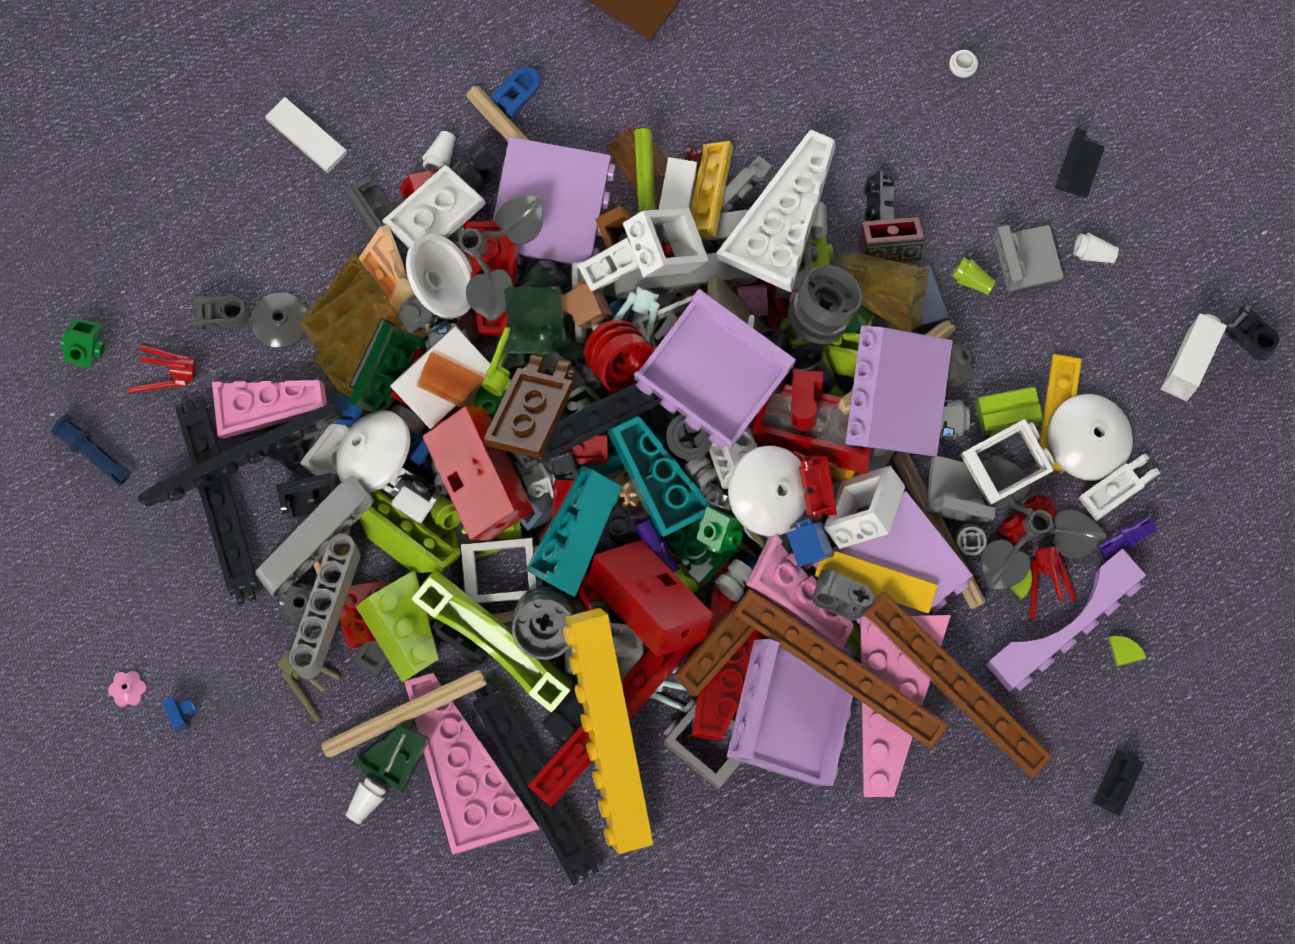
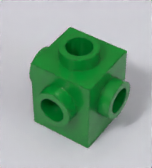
M74 318L61 338L60 349L64 350L63 361L73 363L78 367L91 368L95 361L104 354L105 341H102L103 324Z
M707 506L705 514L699 523L700 529L696 539L707 544L706 548L708 550L723 553L726 550L737 549L743 537L742 531L744 526L738 521L733 512L720 510L714 506Z

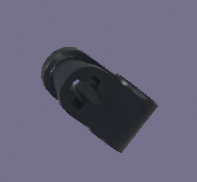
M1244 305L1241 306L1236 317L1230 323H1225L1227 327L1224 333L1257 360L1270 358L1279 344L1280 338L1278 333L1265 323L1254 310ZM1257 340H1266L1270 348L1261 347Z

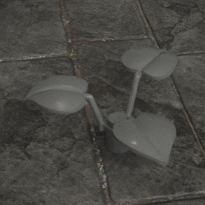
M521 196L504 203L495 216L497 226L503 229L500 232L484 231L481 234L474 228L465 230L462 225L447 238L458 248H462L470 255L475 256V259L484 270L485 275L478 274L470 279L465 293L467 302L473 310L490 321H495L506 312L513 298L514 286L511 277L504 270L499 269L490 273L488 266L482 258V255L488 249L487 239L504 237L507 234L508 238L516 244H525L534 240L539 235L543 225V200L539 196Z
M997 455L993 456L985 467L997 492L1028 477L1019 466ZM1029 484L990 505L996 509H1003L1010 504L1012 508L1027 514V517L1023 523L1026 535L1014 547L1007 540H996L988 544L983 550L981 569L986 586L993 590H1003L1013 587L1026 577L1030 569V558L1027 554L1018 550L1032 536L1038 537L1048 531L1051 534H1055L1053 538L1054 547L1058 548L1061 556L1068 559H1078L1087 555L1097 544L1102 543L1107 536L1094 520L1079 511H1062L1055 516L1053 524V519L1047 511L1037 510L1034 512L1032 508L1018 505L1016 501H1021L1027 496Z

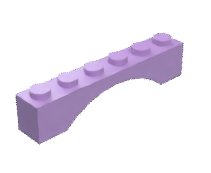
M1121 549L1095 573L1094 585L1088 602L1080 615L1071 624L1059 632L1042 639L1028 642H1011L993 657L986 667L1008 692H1011L1015 687L1021 691L1033 680L1030 675L1035 670L1039 669L1043 672L1055 662L1052 658L1059 650L1066 653L1077 643L1074 637L1081 631L1085 635L1092 631L1099 624L1096 619L1105 612L1109 616L1119 608L1121 604L1118 600L1125 594L1132 597L1143 587L1140 581L1146 574Z

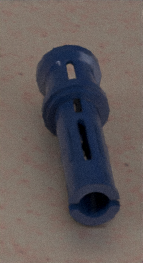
M63 415L54 424L51 430L53 436L62 438L70 445L69 449L72 452H80L103 473L108 475L118 486L123 485L129 479L132 472L118 462L104 448L99 446L92 439L90 431L87 429L83 430L74 423L71 415Z

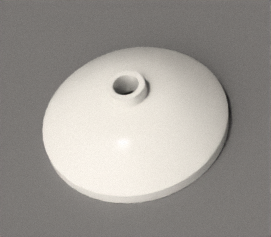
M427 234L416 239L411 244L406 258L407 277L413 293L424 307L440 317L451 319L465 314L471 308L467 302L465 292L466 286L471 279L470 272L472 271L465 255L452 241L441 235Z
M1083 394L1068 399L1056 409L1048 427V443L1054 459L1067 473L1079 479L1089 481L1105 479L1125 465L1132 451L1133 435L1126 415L1115 403L1099 395ZM1094 429H1098L1101 432V437H1097L1094 434Z
M386 410L375 411L355 422L344 435L337 453L336 468L341 483L350 477H355L368 493L377 491L387 485L398 474L409 452L410 432L406 422L397 414Z
M777 446L755 448L740 458L731 473L728 494L732 511L738 521L753 533L763 536L784 534L795 527L794 524L799 523L806 513L804 494L811 492V488H803L799 471L801 461L790 451ZM779 485L782 488L781 495H779L777 492Z

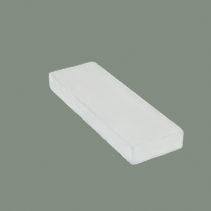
M286 97L265 116L270 124L327 173L347 155L345 148Z

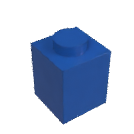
M812 519L804 520L794 524L796 530L787 532L798 567L808 566L834 556L823 522L813 523Z

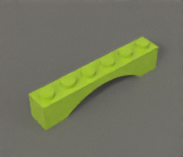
M436 569L433 570L411 600L432 617L456 629L489 653L521 684L531 697L551 713L570 692L574 682L550 661L535 659L524 654L516 645L512 631Z

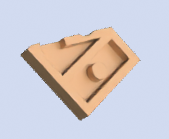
M388 225L380 227L357 262L389 302L398 281L402 278L408 280L390 227Z

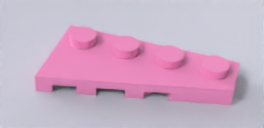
M320 380L285 381L273 383L272 381H260V383H247L245 381H234V383L212 382L217 435L222 439L292 421L327 405L325 384Z
M777 534L769 536L746 585L838 649H843L854 624L851 620H847L829 610L819 608L813 603L812 597L817 581L812 575L808 576L801 567L797 566L794 554H789L781 545L783 541Z

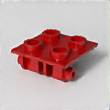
M387 580L350 586L339 618L345 644L350 646V649L361 647L362 643L376 641L355 606L370 595L388 586Z

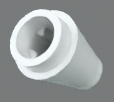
M441 131L424 154L423 167L427 171L440 170L445 164L448 167L450 166L456 140L453 134Z
M1080 233L1076 239L1073 254L1078 256L1079 260L1114 263L1118 256L1119 248L1091 233L1086 235Z
M366 777L363 783H359L345 815L357 824H361L385 799L383 795L386 789L374 780Z

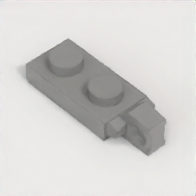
M758 156L747 168L745 167L725 188L721 213L732 212L734 209L733 204L739 198L745 199L752 191V184H755L756 181H764L772 166L761 156Z

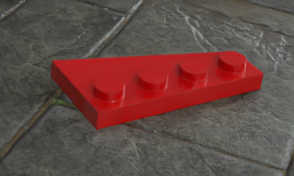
M468 221L464 223L465 230L474 228L481 234L484 231L500 232L503 230L497 226L495 221ZM507 234L504 237L488 238V249L482 255V258L488 266L490 273L499 269L507 272L512 279L515 292L519 244L513 243ZM468 253L472 266L471 278L478 274L485 275L475 256ZM514 293L506 312L495 321H490L476 312L478 332L482 336H502L506 327H509L511 330Z

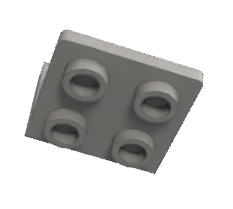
M1009 225L997 228L993 239L1008 292L1062 280L1063 273L1050 226L1046 225L1011 233Z
M940 456L931 458L925 513L977 525L995 519L996 508L986 506L985 502L982 501L983 495L965 462Z

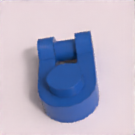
M531 67L519 68L494 92L491 100L497 105L501 104L510 117H516L523 106L540 89L541 83L538 72ZM512 90L518 94L514 100L508 96Z

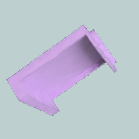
M509 137L493 221H495L499 208L511 199L533 195L539 196L543 200V225L541 231L531 242L519 244L518 256L544 261L552 260L555 263L572 265L574 262H585L600 253V248L595 246L597 236L602 237L595 218L601 216L602 210L608 209L611 192H606L608 181L614 180L616 165L611 164V155Z
M698 289L692 297V302L640 371H636L634 378L638 381L636 386L642 392L649 396L653 392L662 399L660 404L674 414L677 410L686 417L684 422L696 431L702 428L710 434L708 440L720 449L726 446L731 450L794 366L796 359Z
M861 326L845 444L937 456L953 340L884 327Z
M907 491L902 495L889 534L841 549L838 546L832 549L938 585L930 609L933 614L947 604L944 598L954 591L958 595L971 585L968 581L973 576ZM819 562L812 565L815 570H817ZM898 604L909 616L925 614L924 612Z
M771 639L754 640L727 757L816 786H833L838 774L840 752L845 744L844 734L847 722L851 716L853 696L780 647V642Z

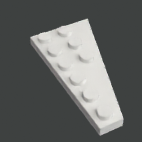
M813 130L806 134L717 251L718 260L792 292L835 151L834 139Z

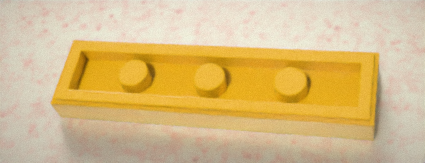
M730 141L703 145L690 209L700 238L716 237L733 151Z
M1053 354L1039 445L1042 450L1047 448L1055 463L1051 465L1053 470L1064 472L1065 470L1056 462L1051 453L1048 443V427L1056 409L1062 403L1077 395L1082 359Z
M832 550L834 553L833 557L819 561L815 573L816 577H819L820 572L823 570H834L847 578L865 584L876 597L881 592H886L897 604L927 614L930 612L938 587L936 584Z

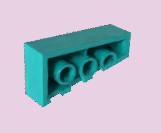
M635 416L607 430L647 516L651 518L660 536L664 537L704 516L707 506L712 505L702 496L698 487L682 471L679 464L668 454L660 441L639 416Z
M582 466L529 562L526 571L575 597L611 510L618 501L622 486L596 471Z

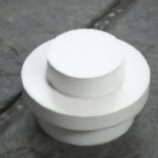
M959 50L951 56L949 62L950 70L958 77H970L977 69L978 60L971 51Z

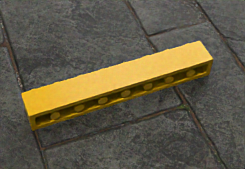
M601 608L565 617L567 627H563V634L567 645H571L573 656L569 657L572 673L577 674L579 685L575 686V693L578 702L583 703L585 714H581V722L584 731L589 733L590 742L586 744L589 758L591 761L594 760L596 771L592 772V777L596 789H600L602 799L598 800V807L602 818L606 817L608 827L604 828L606 843L608 846H612L618 854L653 845L652 834L608 614Z

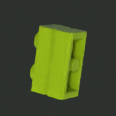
M1035 386L978 397L975 402V408L982 436L990 435L992 437L1023 419L1028 424L1032 422L1035 427L1039 426L1043 419Z

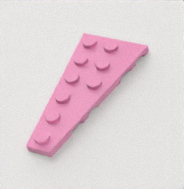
M951 615L910 616L940 646L942 645ZM861 616V664L922 706L930 680L865 616ZM861 702L863 797H894L912 736Z
M433 673L404 681L410 701L442 687ZM453 701L415 718L418 732L430 738L424 750V755L452 855L540 830Z

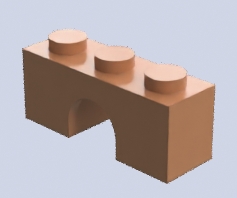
M584 280L574 284L571 287L572 291L565 295L557 294L547 300L548 304L543 307H534L523 313L524 317L515 322L528 352L537 354L544 346L552 349L565 342L560 331V324L562 319L568 314L573 316L578 327L588 329L613 316L602 289L591 292Z

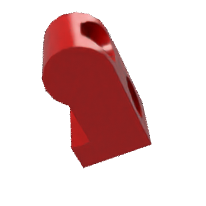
M793 370L791 422L798 430L808 431L816 425L817 404L814 401V395H822L823 372Z

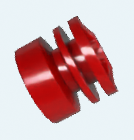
M611 320L601 324L592 331L585 344L584 356L588 366L609 392L613 394L637 382L634 374L636 371H640L655 350L633 324L625 320Z

